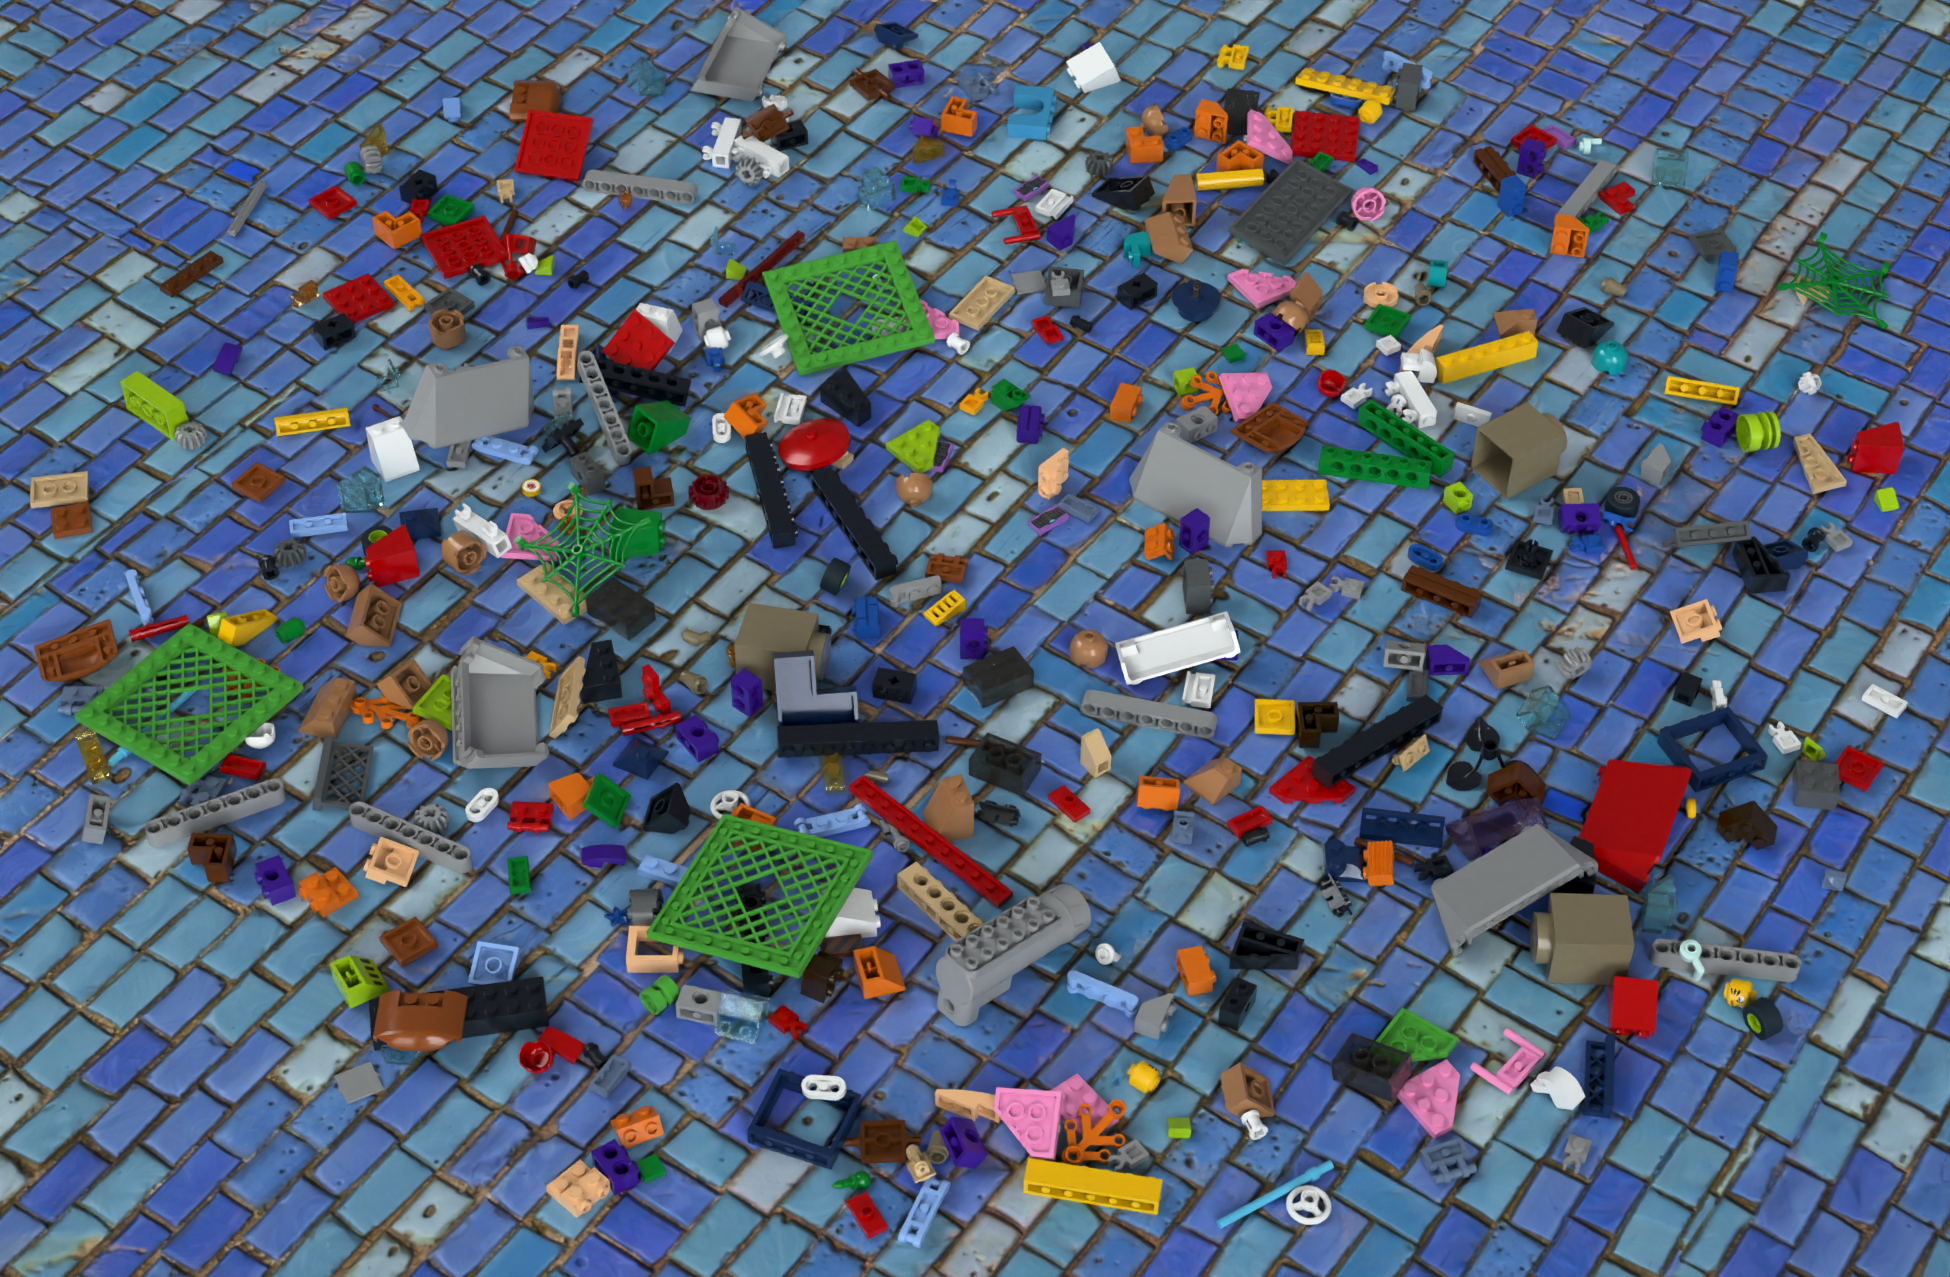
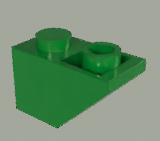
M1006 379L992 386L991 403L1004 412L1018 407L1030 398L1029 394Z

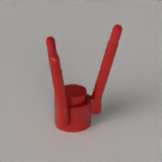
M507 236L509 263L506 266L503 261L501 265L505 272V277L518 279L520 275L524 274V268L513 261L510 236Z

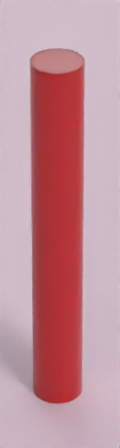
M1617 525L1614 530L1630 569L1635 570L1638 567L1622 527Z

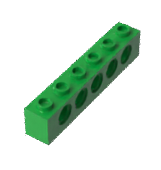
M1372 399L1359 407L1358 425L1409 458L1432 461L1431 472L1439 478L1452 470L1454 452Z
M1322 445L1318 474L1428 490L1432 461Z

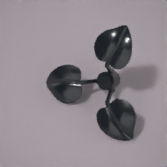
M1481 717L1473 723L1466 736L1467 746L1472 751H1481L1479 760L1474 768L1465 761H1459L1451 765L1447 773L1446 784L1452 789L1458 791L1475 789L1482 780L1481 775L1476 771L1479 769L1483 759L1491 761L1498 758L1501 768L1505 767L1501 753L1498 752L1500 736ZM1512 760L1508 763L1507 766L1516 763L1520 760ZM1523 762L1529 769H1531L1538 776V774L1531 766Z

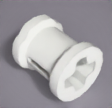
M956 332L952 333L946 341L947 346L956 349L960 355L965 354L970 347V342L960 338Z
M1393 395L1391 404L1386 409L1400 417L1402 408L1406 406L1407 400L1403 395Z
M1250 1110L1242 1115L1241 1122L1247 1126L1249 1137L1252 1140L1260 1139L1267 1134L1268 1128L1261 1122L1258 1110Z

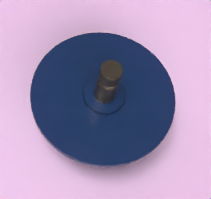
M1200 280L1182 283L1172 292V302L1178 308L1179 315L1193 322L1208 319L1221 300L1220 293L1214 286Z

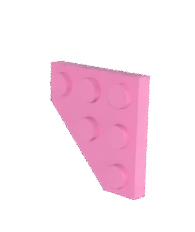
M1251 109L1247 113V145L1290 165L1293 161L1292 149L1262 113Z
M1240 269L1230 273L1227 278L1257 309L1289 296L1290 290L1296 286V281L1290 276L1283 275V278L1266 272L1255 274L1249 273L1247 269Z
M920 300L935 339H948L954 332L959 334L958 321L955 319L950 320L946 317L945 313L937 308H930L927 302Z
M1267 372L1222 373L1219 376L1235 422H1243L1257 413L1273 388Z
M511 513L506 534L512 548L504 553L501 558L539 560L530 550L526 548L524 550L520 549L513 540L519 535L529 544L549 532L541 524L538 525L530 514ZM548 536L547 538L536 543L535 545H541L545 542L552 540L553 538L551 536ZM556 540L553 543L546 546L553 547L559 544L560 542ZM534 549L543 558V561H550L548 555L543 550ZM548 551L551 554L553 560L558 561V557L555 554V552Z
M1447 1059L1394 1088L1393 1093L1434 1140L1452 1130L1460 1074Z
M996 1087L994 1110L1032 1158L1055 1160L1063 1093L1059 1091Z

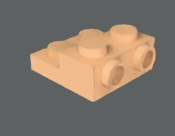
M1065 448L1059 450L1039 466L1038 494L1048 500L1061 492V483L1065 482L1068 478L1069 451Z
M1707 599L1670 611L1681 644L1697 638L1704 642L1721 636L1719 631L1723 629L1719 619L1715 620L1714 618L1717 616L1714 605L1710 606Z
M380 836L378 843H373L369 855H372V859H367L363 871H366L365 878L385 884L386 880L407 887L420 851Z
M580 1159L546 1186V1192L576 1218L583 1213H587L592 1205L600 1199H604L611 1191L609 1179L595 1167L592 1169Z

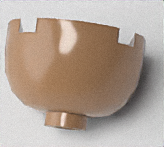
M1157 103L1145 108L1142 113L1143 122H1140L1143 131H1147L1151 136L1168 134V127L1165 125L1163 115Z
M1290 300L1280 303L1272 313L1289 326L1295 328V331L1298 333L1302 332L1308 321V315L1304 310L1305 306L1297 300L1295 303Z
M910 473V477L904 478V475H901L895 481L899 499L912 507L920 506L932 494L933 480H930L927 474Z
M335 564L325 569L324 578L327 577V583L324 584V587L332 601L337 600L338 603L352 599L358 593L360 577L351 566Z
M1083 630L1077 633L1071 640L1069 656L1078 666L1082 664L1086 665V668L1098 667L1106 661L1108 643L1100 632Z
M422 720L415 724L407 734V737L409 736V748L416 756L422 759L423 755L431 757L429 761L438 759L448 747V732L441 723L435 720Z

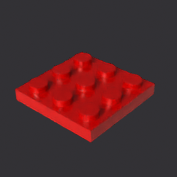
M369 273L322 293L323 299L338 315L345 313L353 323L395 306L392 297Z
M634 309L602 352L614 362L654 371L675 342L639 311Z

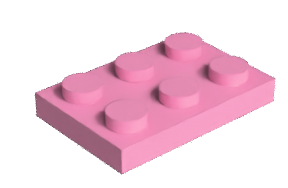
M1078 1074L1073 1075L1050 1090L1063 1093L1060 1119L1064 1123L1068 1119H1073L1077 1122L1078 1127L1075 1135L1080 1140L1083 1139L1081 1118L1077 1113L1080 1105L1088 1104L1092 1108L1090 1115L1091 1130L1108 1113L1107 1108L1109 1105ZM1081 1109L1083 1114H1088L1087 1109ZM1114 1119L1104 1131L1118 1123L1119 1119ZM1067 1124L1071 1130L1074 1129L1072 1124Z

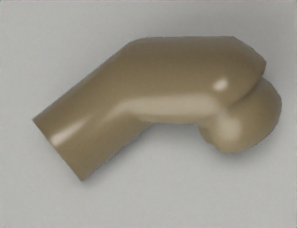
M688 629L684 630L681 634L684 641L694 646L711 640L708 631L698 634Z
M869 770L864 774L873 783L877 781L886 784L888 780L887 773Z

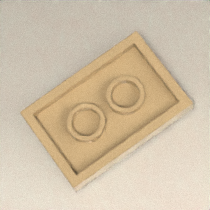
M88 471L31 478V508L89 502Z

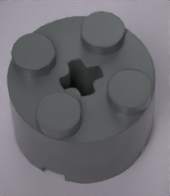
M660 888L629 890L631 906L627 908L628 919H632L631 926L652 925L662 909V903H664Z

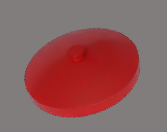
M830 418L813 419L789 430L781 439L778 452L781 461L788 468L798 471L816 470L840 459L848 450L851 437L846 425L838 420Z

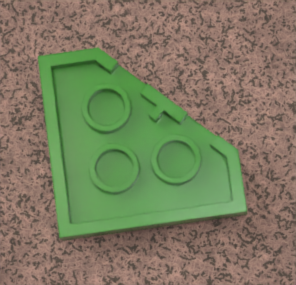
M1402 1007L1371 1046L1368 1055L1385 1065L1447 1058L1458 1044L1459 1038Z

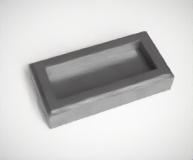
M1409 670L1406 701L1413 702L1416 698L1427 694L1429 670Z

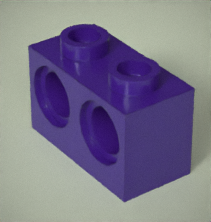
M920 60L888 64V78L895 84V88L924 84V69Z
M1526 138L1520 147L1516 173L1533 179L1539 173L1541 174L1544 169L1542 162L1547 152L1545 151L1546 143Z
M1721 407L1712 414L1708 422L1705 421L1702 425L1701 439L1721 448L1736 432V421L1739 414Z
M746 669L735 674L731 679L732 707L748 717H752L763 707L762 679Z
M615 1139L591 1151L593 1165L609 1179L610 1188L615 1196L639 1183L638 1173H640L638 1165L634 1160L630 1161L626 1148L623 1145L620 1146Z

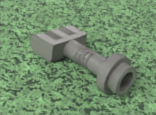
M883 819L879 820L883 833L891 832L894 837L893 846L895 850L899 852L907 851L910 844L908 838L902 836L899 830L887 822L885 824Z

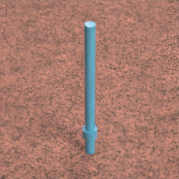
M196 691L183 692L170 704V715ZM167 714L158 715L156 721L165 720ZM152 726L144 727L141 733L152 731ZM120 746L117 749L118 752L108 760V763L114 766L123 757L126 758L132 752Z
M1328 1160L1317 1167H1310L1299 1177L1217 1220L1218 1227L1222 1229L1309 1181L1314 1182L1320 1178V1175L1333 1169V1163Z

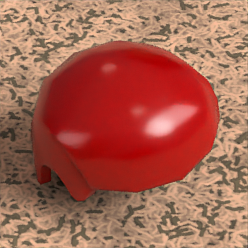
M1331 369L1323 371L1317 381V388L1320 394L1331 398L1340 395L1345 385L1343 375Z
M541 1040L535 1042L528 1041L520 1048L518 1059L520 1065L526 1071L540 1074L552 1067L555 1054L552 1047Z

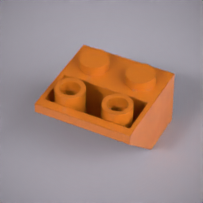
M1201 99L1195 114L1194 137L1225 144L1228 114L1218 102Z
M1556 214L1550 253L1584 258L1589 228L1574 216Z
M875 946L853 950L854 969L864 999L906 990L894 954Z

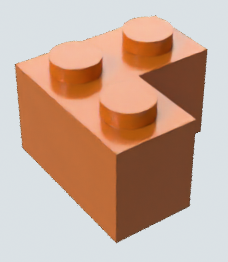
M952 96L941 114V131L972 137L977 129V112L967 110V99Z
M1142 127L1126 128L1125 145L1130 164L1163 162L1164 144L1161 136L1145 137Z
M1238 140L1217 155L1216 171L1263 169L1264 154Z
M384 211L372 217L374 234L394 250L415 240L422 234L420 219L411 212L395 218L387 211Z
M756 393L733 401L723 417L745 439V435L762 433L768 424L767 420L761 415L767 405Z

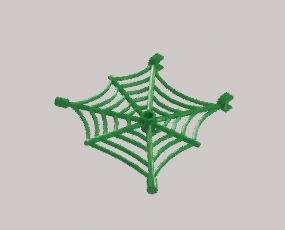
M1821 232L1816 240L1818 248L1815 254L1803 260L1796 258V262L1799 263L1796 276L1789 284H1778V290H1788L1790 288L1822 305L1836 316L1856 315L1876 321L1877 325L1882 330H1885L1888 324L1882 319L1877 318L1875 310L1879 300L1890 297L1883 289L1882 276L1887 274L1891 264L1884 261L1882 268L1872 270L1850 263L1824 245L1828 234ZM1821 248L1822 258L1814 264H1807V261L1816 257ZM1828 253H1830L1831 255H1833V256H1834L1835 258H1837L1838 260L1844 262L1845 264L1850 265V266L1855 267V268L1860 269V270L1867 271L1868 273H1862V272H1859V271H1855V270H1853V269H1850V268H1848V267H1846V266H1843L1842 264H1840L1839 262H1837L1836 260H1834ZM1828 258L1841 268L1858 275L1849 274L1836 268L1833 264L1829 262ZM1823 260H1825V265L1823 267L1818 269L1814 268V266L1818 265ZM1801 265L1805 266L1806 275L1800 283L1793 284L1799 277ZM1825 267H1827V270L1824 273L1820 272ZM1810 269L1811 271H1813L1812 281L1805 282L1809 275ZM1834 270L1838 271L1839 273H1841V274H1843V275L1849 276V277H1844V276L1838 274L1837 272H1835ZM1816 274L1821 276L1820 281H1815ZM1880 274L1879 287L1882 293L1876 291L1873 275ZM1870 276L1873 290L1867 289L1864 277ZM1862 278L1864 288L1858 286L1856 279ZM1854 279L1855 285H1851L1848 280ZM1815 285L1826 289L1833 294V297ZM1804 286H1810L1833 300L1834 304ZM1794 287H1798L1806 292L1811 293L1812 295L1818 297L1819 299L1823 300L1824 302L1835 308V310H1833L1826 304L1822 303L1821 301L1817 300L1816 298ZM1855 290L1862 291L1858 295V300L1852 296ZM1865 292L1869 293L1870 295L1866 297L1865 303L1862 305L1860 303L1861 296ZM1837 293H1844L1846 296L1837 298ZM1874 295L1880 296L1873 303V313L1870 312L1867 307V301ZM1851 299L1853 302L1838 303V300ZM1842 305H1857V306H1859L1860 308H1858V307H1840V308H1839V306H1842ZM1840 310H1858V311H1863V312L1867 313L1868 315H1866V314H1861V313H1857V312H1839V311H1840Z
M571 482L567 489L571 491L570 493L575 498L561 522L549 533L529 544L519 535L513 541L518 544L520 549L524 550L526 548L539 558L545 576L541 581L543 583L546 581L551 582L561 588L573 603L571 615L579 617L580 606L578 605L598 585L626 566L624 564L625 553L632 536L639 527H645L651 524L652 521L649 516L641 519V522L637 524L621 520L613 512L611 506L612 499L603 502L589 500L581 495V490ZM579 497L589 503L605 506L603 510L584 508L579 505ZM575 506L573 519L559 535L541 545H535L553 534L566 521ZM608 508L617 521L631 527L619 529L611 525L606 517ZM579 509L591 513H600L597 519H587L580 516ZM604 517L605 523L610 528L620 532L616 534L607 532L601 526L600 521ZM580 519L595 523L592 528L580 526ZM576 520L574 530L563 542L553 547L546 546L563 536ZM597 526L609 537L605 539L599 538L595 533ZM580 529L589 530L590 532L586 536H581ZM632 531L625 543L622 560L618 562V553L622 539L626 533ZM576 532L577 537L570 544L563 548H558L571 539ZM592 535L595 537V539H597V540H599V541H598V542H594V541L592 540V538H591ZM620 536L619 541L617 543L614 561L612 560L613 546L615 538ZM612 540L609 559H607L604 553L606 542ZM590 541L592 545L586 547L587 543ZM577 542V544L574 545V546L572 547V549H568V548L571 547L574 543ZM602 545V557L595 555L596 547ZM534 549H541L548 555L553 570L548 575L543 558ZM548 551H554L560 563L557 568H555L554 560ZM558 552L563 553L566 558L565 562L562 563V558ZM566 553H570V554H574V555H572V556L569 558ZM587 557L592 558L581 566V561ZM594 560L600 561L580 576V572ZM605 562L610 564L593 576L579 590L580 581L587 574ZM569 563L573 564L576 567V574L565 568V566ZM612 566H618L579 599V594L598 576ZM562 569L576 578L575 586L571 580L558 572ZM557 575L566 580L575 591L574 599L565 587L549 578Z

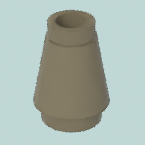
M1605 277L1600 287L1603 293L1622 298L1627 291L1625 286L1612 277Z
M1423 283L1416 284L1415 302L1421 306L1429 304L1432 298L1431 293Z
M687 670L683 671L680 675V680L694 694H702L707 690L708 682L704 676Z
M940 1130L932 1132L926 1152L929 1161L934 1164L945 1162L949 1155Z

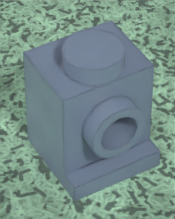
M1174 810L1172 843L1192 844L1195 812Z

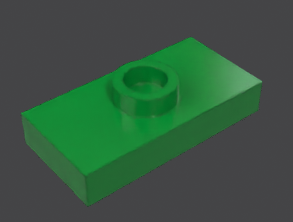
M1319 152L1308 164L1324 172L1333 163L1334 157Z
M528 856L507 858L510 895L530 893L531 883Z

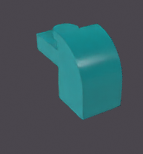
M1148 232L1133 233L1124 240L1123 258H1128L1133 268H1139L1140 257L1150 256L1151 242Z
M1431 259L1427 286L1445 288L1448 261Z

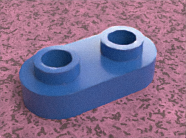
M1337 93L1330 94L1329 101L1334 106H1348L1351 110L1361 107L1362 99Z
M1186 127L1176 130L1165 138V147L1169 150L1180 149L1192 140V131Z
M1467 513L1460 514L1456 518L1455 526L1460 531L1480 536H1488L1493 531V522L1488 518Z
M1413 544L1408 549V558L1416 564L1430 571H1437L1442 568L1443 557L1435 551L1421 544Z

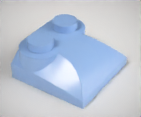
M478 941L468 983L484 985L512 981L516 968L520 964L521 949L519 947Z

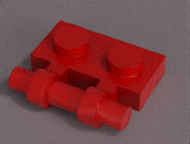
M513 801L507 830H515V832L519 833L523 831H534V833L549 832V824H551L554 811L553 803Z

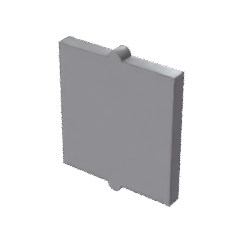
M1041 270L1011 274L1013 287H1015L1017 295L1045 291L1046 279L1043 278Z
M371 1061L334 1075L339 1087L338 1092L342 1093L347 1105L384 1090L379 1080V1073L375 1072Z

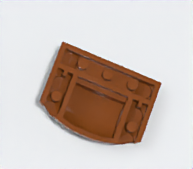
M555 80L514 81L512 102L510 103V122H526L529 109L558 113L562 103L560 87Z
M1272 402L1232 428L1230 433L1264 452L1276 453L1294 445L1304 435L1308 421Z
M110 619L34 646L42 680L53 682L72 681L89 676L105 667L119 654Z
M401 989L384 993L380 995L373 1040L378 1042V1039L387 1043V1047L404 1051L437 1050L445 1048V1043L455 1039L459 1043L462 1041L468 996L449 990H444V993H401Z

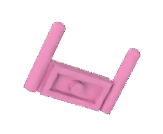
M1506 1028L1503 1031V1035L1521 1046V1048L1497 1072L1496 1076L1476 1062L1470 1065V1069L1510 1095L1513 1089L1540 1063V1060L1544 1059L1546 1052L1511 1029Z

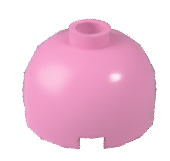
M1370 186L1357 190L1351 199V208L1355 216L1362 221L1366 219L1374 221L1385 210L1386 200L1383 194Z

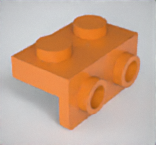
M1165 522L1145 529L1144 556L1148 561L1165 555L1169 561L1173 560L1175 534L1172 528L1169 529Z
M653 1106L640 1107L633 1113L618 1115L616 1119L610 1121L612 1129L618 1136L620 1146L623 1145L625 1148L664 1134L660 1116Z

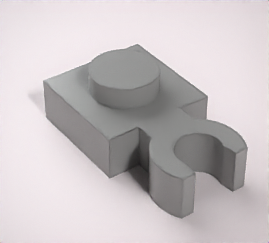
M1061 271L1060 276L1052 272L1050 282L1052 295H1070L1068 278L1065 279L1064 271Z
M1829 522L1827 528L1823 525L1820 526V529L1826 536L1825 541L1835 552L1852 546L1853 541L1841 529L1836 531L1833 523Z
M1334 576L1329 584V589L1332 592L1341 591V596L1360 600L1365 581L1347 577L1343 581L1339 577Z
M1317 581L1305 591V595L1300 597L1299 605L1308 603L1306 610L1309 611L1313 608L1314 603L1320 606L1332 596V590Z
M1570 1134L1563 1154L1566 1158L1563 1161L1562 1169L1565 1170L1567 1165H1573L1575 1167L1574 1174H1577L1581 1162L1585 1163L1592 1141Z
M1134 1139L1119 1148L1118 1155L1110 1156L1107 1165L1118 1164L1114 1168V1172L1122 1173L1125 1166L1132 1170L1149 1160V1153L1137 1139Z

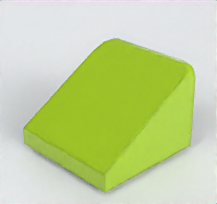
M914 216L902 231L918 238L927 229V226Z
M554 255L538 261L535 275L552 276L555 267Z
M729 259L726 267V279L743 281L747 268Z
M1893 487L1876 491L1874 501L1881 512L1899 509Z
M226 612L207 615L210 633L217 638L222 618L227 617Z
M1809 737L1805 738L1802 752L1814 762H1819L1825 758L1826 754L1823 748Z
M1167 1118L1168 1138H1190V1118Z

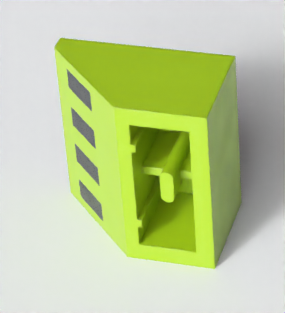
M348 955L329 963L333 980L350 1009L390 992L388 985L372 959Z

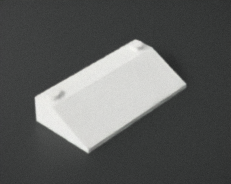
M1227 611L1115 643L1127 685H1137L1146 679L1224 657L1231 658L1241 653L1236 633Z

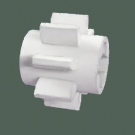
M1811 371L1804 373L1798 382L1799 389L1804 393L1808 392L1809 395L1817 393L1821 386L1820 377L1815 373L1812 374Z

